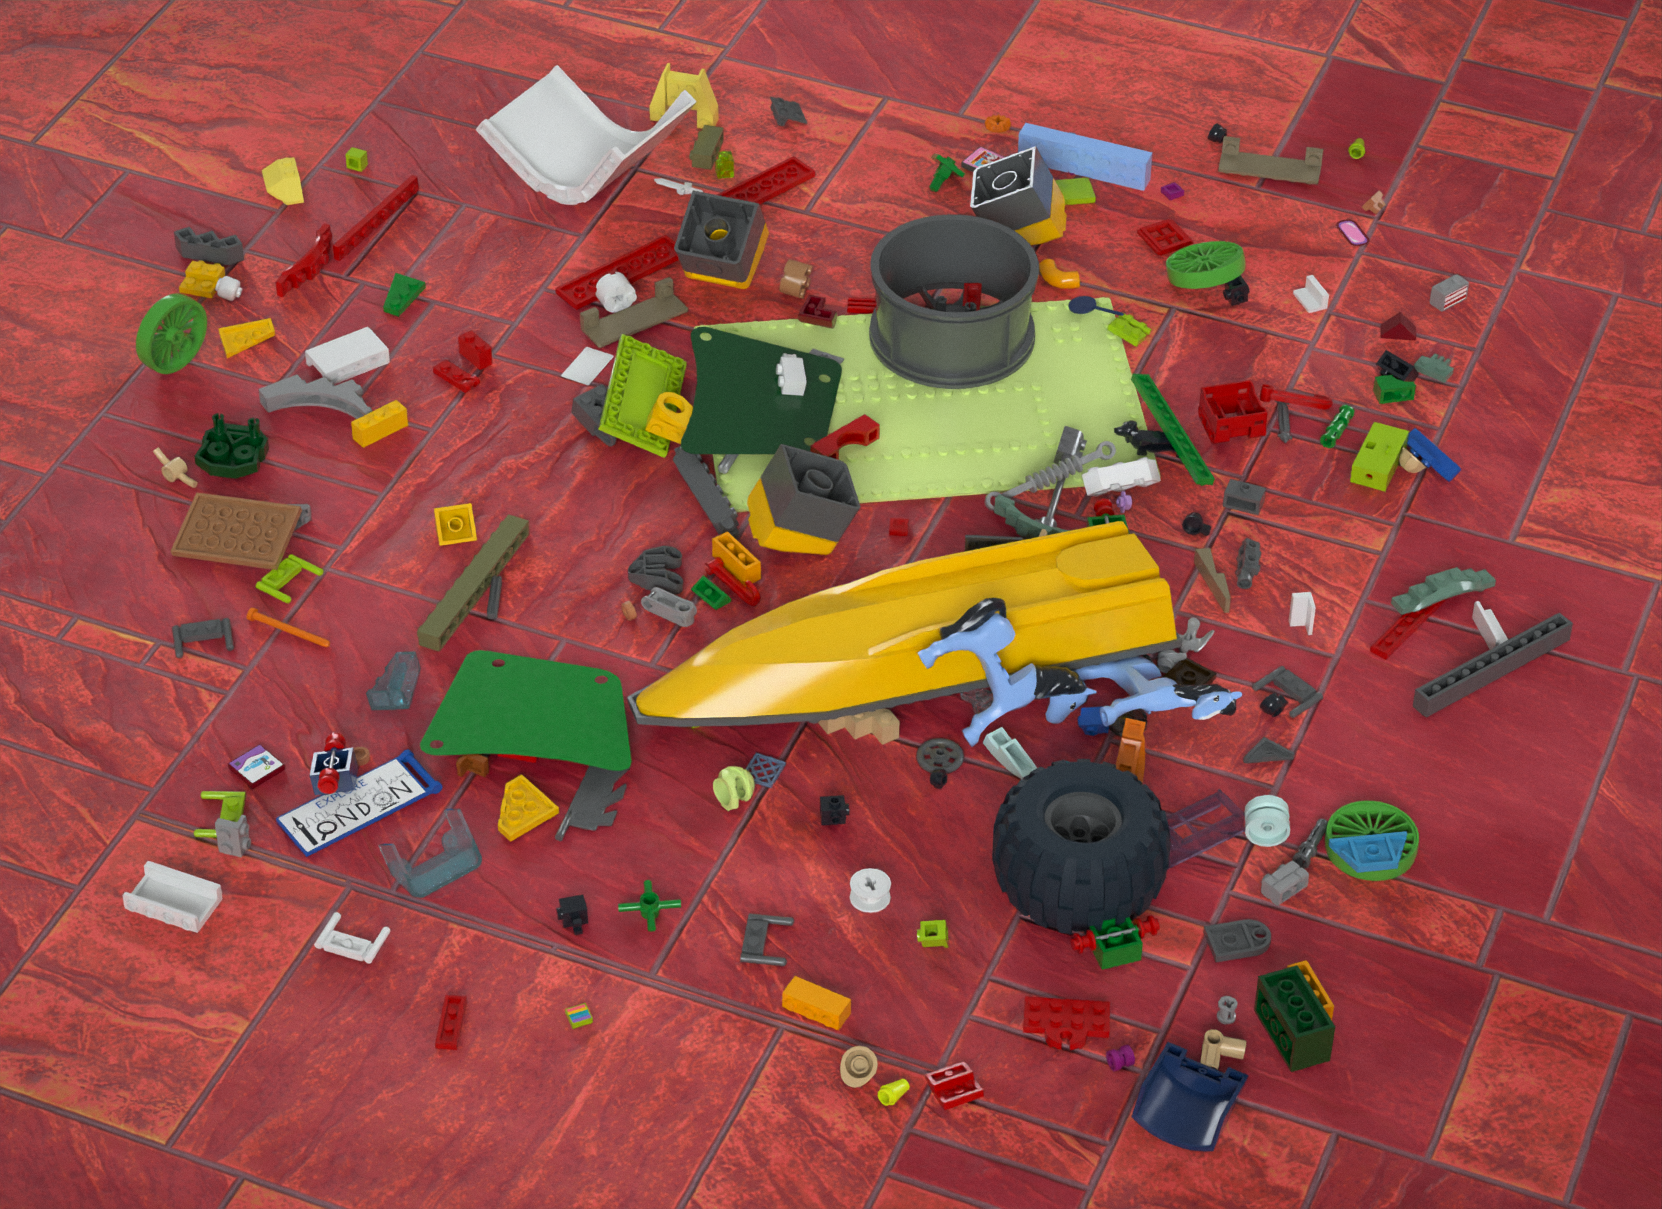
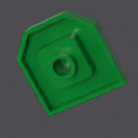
M935 153L932 155L931 158L939 164L933 175L934 179L929 186L932 192H938L942 183L948 179L951 173L956 177H964L965 173L954 165L956 162L950 157L945 158Z

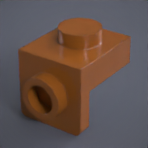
M464 754L456 762L458 776L460 777L467 771L483 777L489 773L488 758L483 755Z

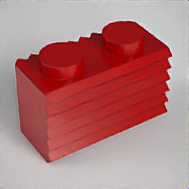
M472 330L458 336L459 353L479 370L493 364L492 346L485 343Z

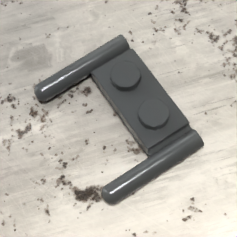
M224 618L222 621L216 619L181 624V627L177 625L172 627L177 658L183 657L182 641L188 643L222 638V635H224L226 649L228 651L234 649L231 624L228 618Z
M1280 666L1252 685V689L1258 691L1273 681L1274 685L1301 703L1289 712L1291 718H1295L1323 699V695L1320 692L1317 693L1316 689L1291 671L1286 670L1284 666Z
M749 913L740 962L785 966L787 964L786 958L763 956L768 924L792 926L794 919L792 917Z

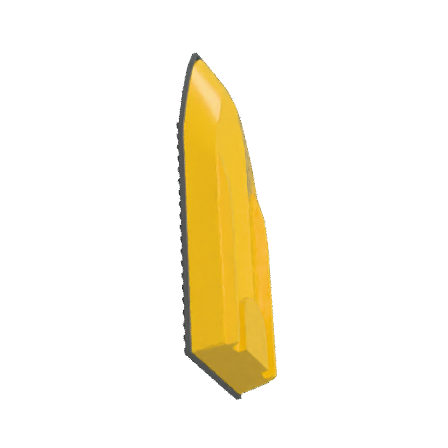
M1117 521L925 559L882 570L854 582L832 587L789 602L730 630L654 683L628 696L627 701L637 724L675 727L743 726L804 721L815 724L820 720H834L839 717L854 716L863 712H873L897 705L912 704L921 700H931L936 697L988 688L990 686L984 668L978 657L971 651L957 650L938 657L934 665L926 669L917 652L928 648L933 642L941 640L940 628L953 625L968 609L986 598H999L1005 601L1006 618L1010 621L1016 634L1009 645L996 653L1001 660V666L1005 668L1009 676L1031 663L1034 666L1067 667L1071 670L1144 654H1154L1163 650H1173L1182 647V639L1175 628L1169 584L1164 578H1160L1158 565L1134 533L1129 534L1124 522Z

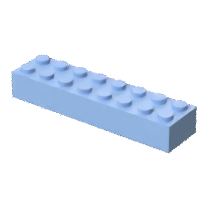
M1025 123L1019 132L1018 152L1036 146L1045 164L1050 169L1067 173L1069 171L1075 175L1142 191L1145 190L1150 181L1153 152Z

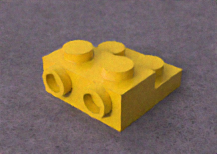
M202 260L198 262L192 261L185 271V279L179 286L180 293L213 298L217 292L215 287L219 278L225 276L224 267L218 263L211 265L206 264Z

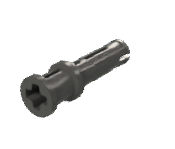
M1317 820L1307 840L1300 844L1298 853L1294 854L1292 860L1300 868H1308L1311 863L1310 859L1316 855V847L1326 832L1327 820Z

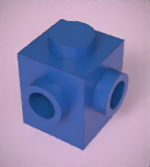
M1101 707L1081 708V716H1078V725L1082 728L1085 735L1095 736L1108 733L1109 726L1106 727L1100 717Z

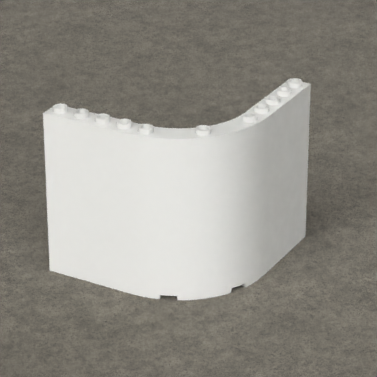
M556 65L549 74L490 119L483 120L476 131L521 179L536 192L541 191L547 195V198L561 204L577 205L593 198L663 142L697 101L684 90L653 128L642 132L627 130L607 118L565 72Z

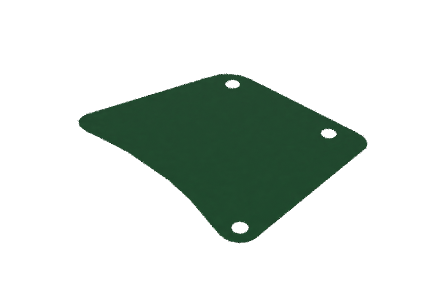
M697 327L692 330L691 342L696 361L697 386L692 415L681 439V447L685 452L690 454H775L780 444L810 452L811 446L804 443L805 438H812L817 442L827 436L842 373V367L837 361L709 327ZM708 333L712 338L706 341L701 339L700 334ZM783 353L796 354L797 358L803 359L807 382L803 396L782 394L781 387L778 386L779 375L776 374V365L780 363ZM819 376H829L830 382L825 383L820 381Z

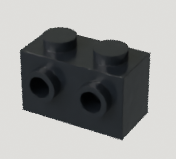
M1385 350L1376 363L1381 376L1392 375L1394 378L1406 382H1413L1419 376L1413 365Z

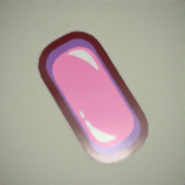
M1346 219L1336 223V227L1349 244L1362 246L1369 243V238L1354 220Z

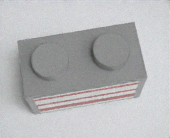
M1455 274L1434 285L1431 290L1430 304L1443 312L1467 299L1469 282Z

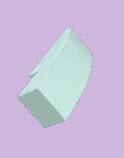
M1003 727L986 735L983 744L1015 776L1023 779L1031 771L1037 769L1016 738L1011 740Z

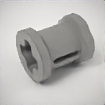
M1224 996L1218 1001L1220 1010L1217 1012V1020L1220 1023L1226 1025L1232 1024L1235 1021V1009L1238 1005L1235 998Z

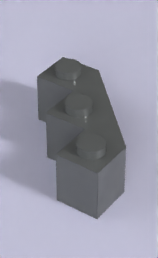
M190 227L174 231L176 249L184 258L224 265L236 264L244 260L243 246L236 235L219 239L213 231L197 236Z

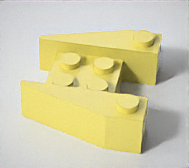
M667 63L650 104V120L659 121L678 96L686 90L697 101L691 108L692 110H697V128L703 129L704 125L716 126L719 120L718 104L705 69L702 68L699 75L670 71V63Z

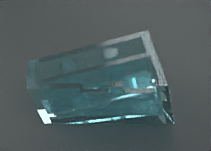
M416 651L396 652L384 668V674L375 680L376 684L372 690L369 689L366 692L371 710L410 708L421 667Z

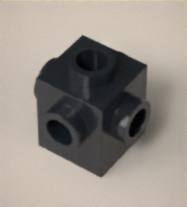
M1241 275L1225 283L1223 295L1231 306L1248 301L1250 290Z
M844 795L820 797L821 825L846 824V816L850 815L849 803H845Z

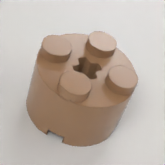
M789 259L784 268L785 273L784 277L781 278L779 291L804 299L805 288H809L811 278L808 277L812 273L813 266Z

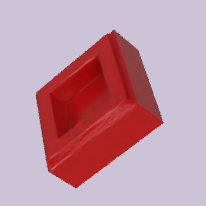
M890 518L889 535L908 536L909 519Z

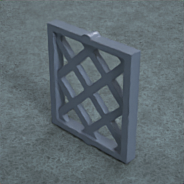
M755 753L746 770L749 771L751 769L752 772L750 773L755 777V784L772 788L786 766V762L771 756ZM769 763L770 767H763L764 764ZM760 766L761 770L755 771L753 767ZM773 770L774 774L767 775L766 771ZM763 772L765 776L758 778L757 774Z

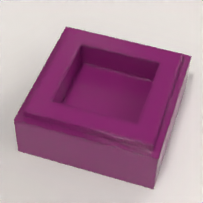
M1175 182L1161 187V193L1169 200L1184 196V190Z

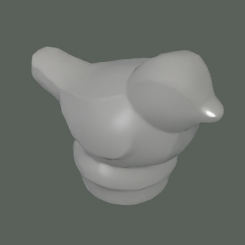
M1173 650L1157 652V668L1161 672L1167 673L1179 661L1186 659L1187 654L1177 653Z

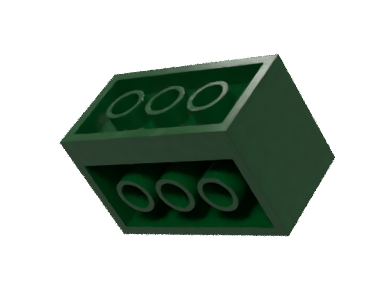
M1296 965L1258 976L1254 1011L1290 1071L1294 1072L1330 1061L1335 1025L1299 967Z

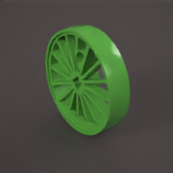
M1226 241L1203 242L1187 246L1170 255L1166 261L1169 282L1174 286L1187 289L1208 288L1227 283L1239 277L1246 268L1242 247L1236 243Z
M180 293L167 295L157 301L147 312L138 329L136 352L140 361L148 368L161 374H171L185 367L199 351L206 335L207 315L203 306L191 297ZM192 328L190 333L183 332L187 329Z
M1358 801L1347 804L1334 812L1326 827L1325 849L1329 859L1341 871L1355 878L1369 881H1383L1396 878L1410 869L1418 853L1419 833L1415 823L1405 812L1387 803ZM1361 818H1366L1367 825ZM1371 818L1377 819L1374 828H1372ZM1381 820L1386 821L1382 826L1378 828ZM1404 831H1407L1406 841H1410V844L1405 843L1403 850L1409 853L1405 854L1402 852L1398 869L1359 873L1351 868L1328 845L1329 839ZM1333 832H1335V833H1339V834H1343V835H1332V834H1333Z

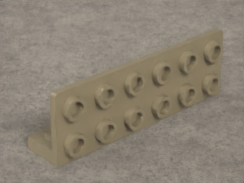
M1227 136L1223 138L1222 154L1218 167L1219 172L1307 184H1318L1324 149L1307 147L1305 160L1239 152L1240 138Z
M668 277L655 282V297L601 319H599V310L595 307L581 312L580 326L581 331L601 348L618 341L622 334L630 336L688 312V308L674 295L673 280Z

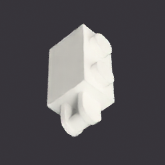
M783 353L780 363L776 365V374L779 375L778 386L781 387L782 394L803 396L807 383L803 359L797 358L796 354Z

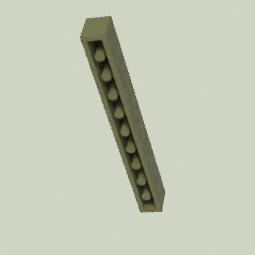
M508 514L504 521L500 522L497 530L491 534L487 543L483 544L480 552L473 557L470 565L465 567L463 574L455 580L454 585L446 592L442 601L437 603L435 610L428 615L424 624L418 628L417 636L420 646L441 651L490 587L492 577L500 574L529 536L528 520Z

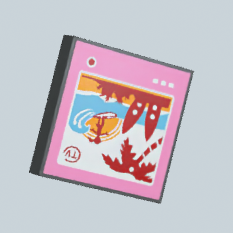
M979 147L961 162V167L974 172L980 166L1005 157Z

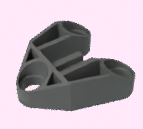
M660 546L645 550L629 566L628 579L630 582L646 590L658 587L672 594H679L684 589L682 577L666 569L679 568L682 565V554L679 550L670 546Z

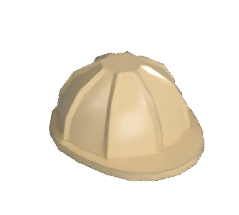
M1404 447L1402 448L1399 461L1406 471L1416 473L1426 468L1412 453Z
M855 1046L845 1052L840 1067L841 1078L845 1084L854 1088L861 1087L875 1075L878 1063L873 1051L867 1047Z

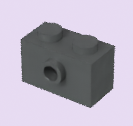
M1230 479L1224 492L1223 507L1259 515L1265 502L1266 488Z

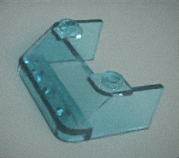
M460 808L444 810L452 828L442 837V846L445 851L413 869L406 859L400 857L394 843L378 845L392 876L413 897L423 898L481 865L482 856Z

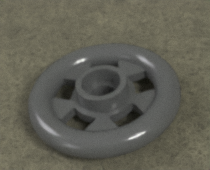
M935 738L924 742L918 748L916 758L918 764L927 772L932 773L934 770L944 769L946 774L956 771L962 765L964 753L962 748L954 741L945 738ZM948 747V748L952 749L953 751H952V752H949L946 748ZM924 755H930V759H925ZM950 758L955 759L953 763L948 762ZM934 763L942 765V767L934 766Z

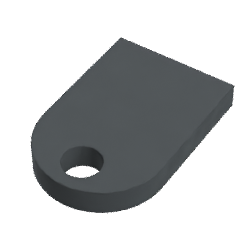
M1246 919L1204 926L1203 930L1215 962L1261 955L1269 949L1271 943L1270 930L1266 925L1256 920ZM1261 934V935H1263V936H1265V937H1263V938H1258V937H1256L1255 935Z

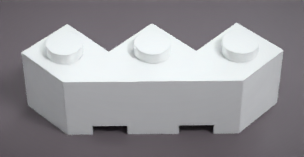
M1143 457L1133 462H1118L1112 466L1102 468L1093 467L1088 469L1087 473L1082 474L1087 496L1094 497L1110 491L1122 492L1135 486L1147 487L1161 481L1156 461L1148 459V457Z

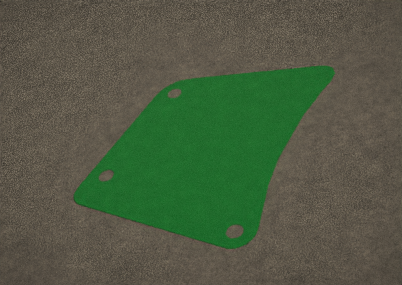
M473 651L464 659L420 742V748L426 754L436 756L516 754L566 760L612 771L626 770L631 765V754L621 681L616 675L603 669L492 651ZM501 659L505 664L502 667H494L492 662ZM606 676L608 681L599 684L595 682V678ZM440 740L443 742V746L432 748L430 743Z

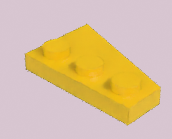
M271 318L218 328L227 358L275 336Z

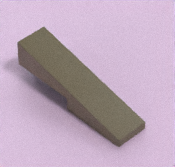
M1210 548L1195 549V566L1224 613H1229L1231 598L1225 574L1216 573Z

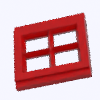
M1172 219L1157 222L1137 230V234L1157 255H1165L1193 244V240ZM1168 228L1171 233L1164 234L1162 229ZM1157 231L1161 236L1154 238L1150 233ZM1176 236L1180 241L1173 243L1169 238ZM1165 240L1169 245L1162 246L1159 242Z

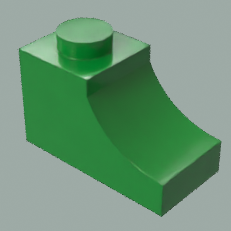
M1392 375L1375 377L1373 392L1379 404L1414 400L1416 389L1414 381H1401Z

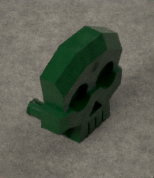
M219 413L212 416L214 428L206 430L202 438V446L194 455L195 464L209 475L236 479L258 472L260 463L266 458L269 451L268 438L260 430L259 419L256 418L254 421V418H250L247 422L248 426L224 423L223 414H220V419Z

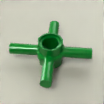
M646 880L644 881V893L641 895L640 901L618 904L619 912L640 911L641 916L647 919L648 931L653 932L656 930L655 918L659 916L660 909L681 908V899L660 901L658 895L652 890V881Z

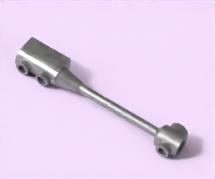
M1068 426L1064 427L1053 463L1058 464L1059 461L1065 463V458L1071 460L1072 455H1077L1079 458L1082 457L1083 452H1080V450L1084 451L1087 440H1084V435L1081 431ZM1064 476L1062 481L1057 480L1046 517H1042L1039 520L1035 519V521L1058 528L1057 522L1053 518L1066 479Z

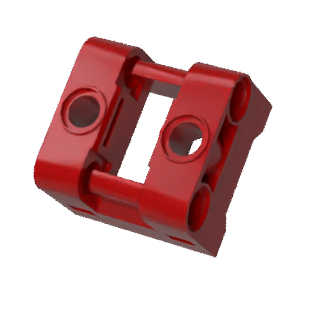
M1252 380L1201 387L1198 415L1212 444L1229 442L1230 438L1247 435L1249 439L1266 436L1268 412L1257 397ZM1247 388L1246 392H1239L1240 389ZM1206 394H1212V397H1206ZM1236 413L1237 416L1226 417L1225 414Z

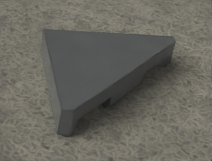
M1263 737L1244 756L1243 762L1258 763L1293 760L1295 753Z

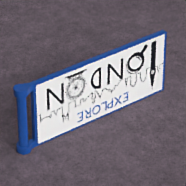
M407 749L400 756L358 776L355 790L345 793L337 792L321 795L277 817L276 822L301 852L308 857L430 794L439 793L443 786L439 781L433 779L414 758V753ZM403 762H408L429 786L425 788Z

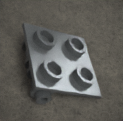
M770 97L772 101L770 109L773 112L777 125L784 126L788 119L807 124L801 107L797 102L785 101L779 97Z

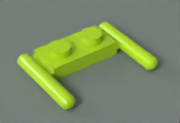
M290 554L288 558H285L279 564L277 570L272 569L262 578L261 582H257L256 588L288 604L291 602V597L278 590L301 572V568L318 576H322L324 571Z
M202 791L201 798L223 799L220 818L238 822L241 815H243L246 792ZM216 829L194 830L195 837L217 838Z

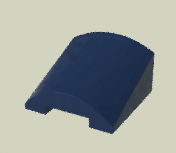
M1167 1042L1142 1083L1132 1118L1146 1131L1164 1142L1193 1151H1214L1249 1075L1228 1067L1225 1073L1187 1058V1049Z

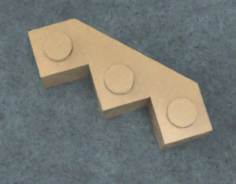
M884 708L873 712L868 711L854 716L849 715L834 720H820L818 722L827 734L845 727L854 739L873 733L882 745L899 738L900 721L889 709Z

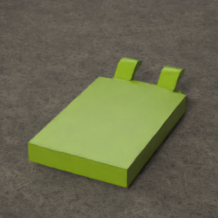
M1089 178L1055 180L1064 196L1065 205L1095 203L1096 197Z

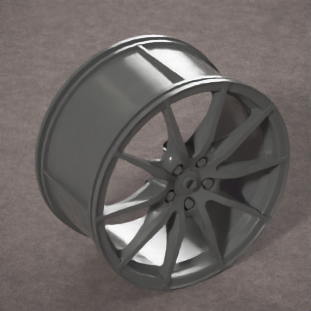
M947 214L929 216L907 222L890 231L878 242L870 261L871 278L875 288L876 308L871 316L869 340L874 354L885 367L898 376L917 384L944 389H966L1000 381L1015 373L1027 362L1035 344V326L1030 310L1032 295L1037 286L1039 262L1032 246L1020 234L1007 226L985 218ZM964 283H981L983 294L992 296L1000 301L994 305L980 308L978 311H976V304L970 302V308L969 303L962 306ZM934 289H963L961 297L954 304H946L947 298L944 296H938L936 299H933L927 292ZM920 293L930 309L917 306L904 300V298Z

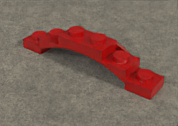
M324 223L316 231L317 240L312 248L300 260L282 272L276 281L277 296L284 297L291 288L298 289L306 279L312 281L320 273L324 265L328 263L329 256L327 254L331 248L329 242L332 240L329 224Z

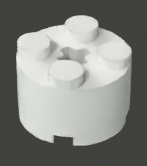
M615 272L616 274L613 275L610 273L604 275L596 285L597 291L595 293L605 309L611 313H616L630 307L637 299L635 289L627 278L619 272Z

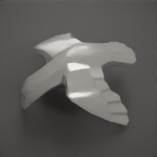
M1194 617L1190 618L1186 633L1184 635L1178 634L1182 639V647H1178L1180 648L1179 652L1187 653L1189 650L1196 653L1199 652L1212 637L1215 630L1209 631L1202 638H1196L1200 621Z

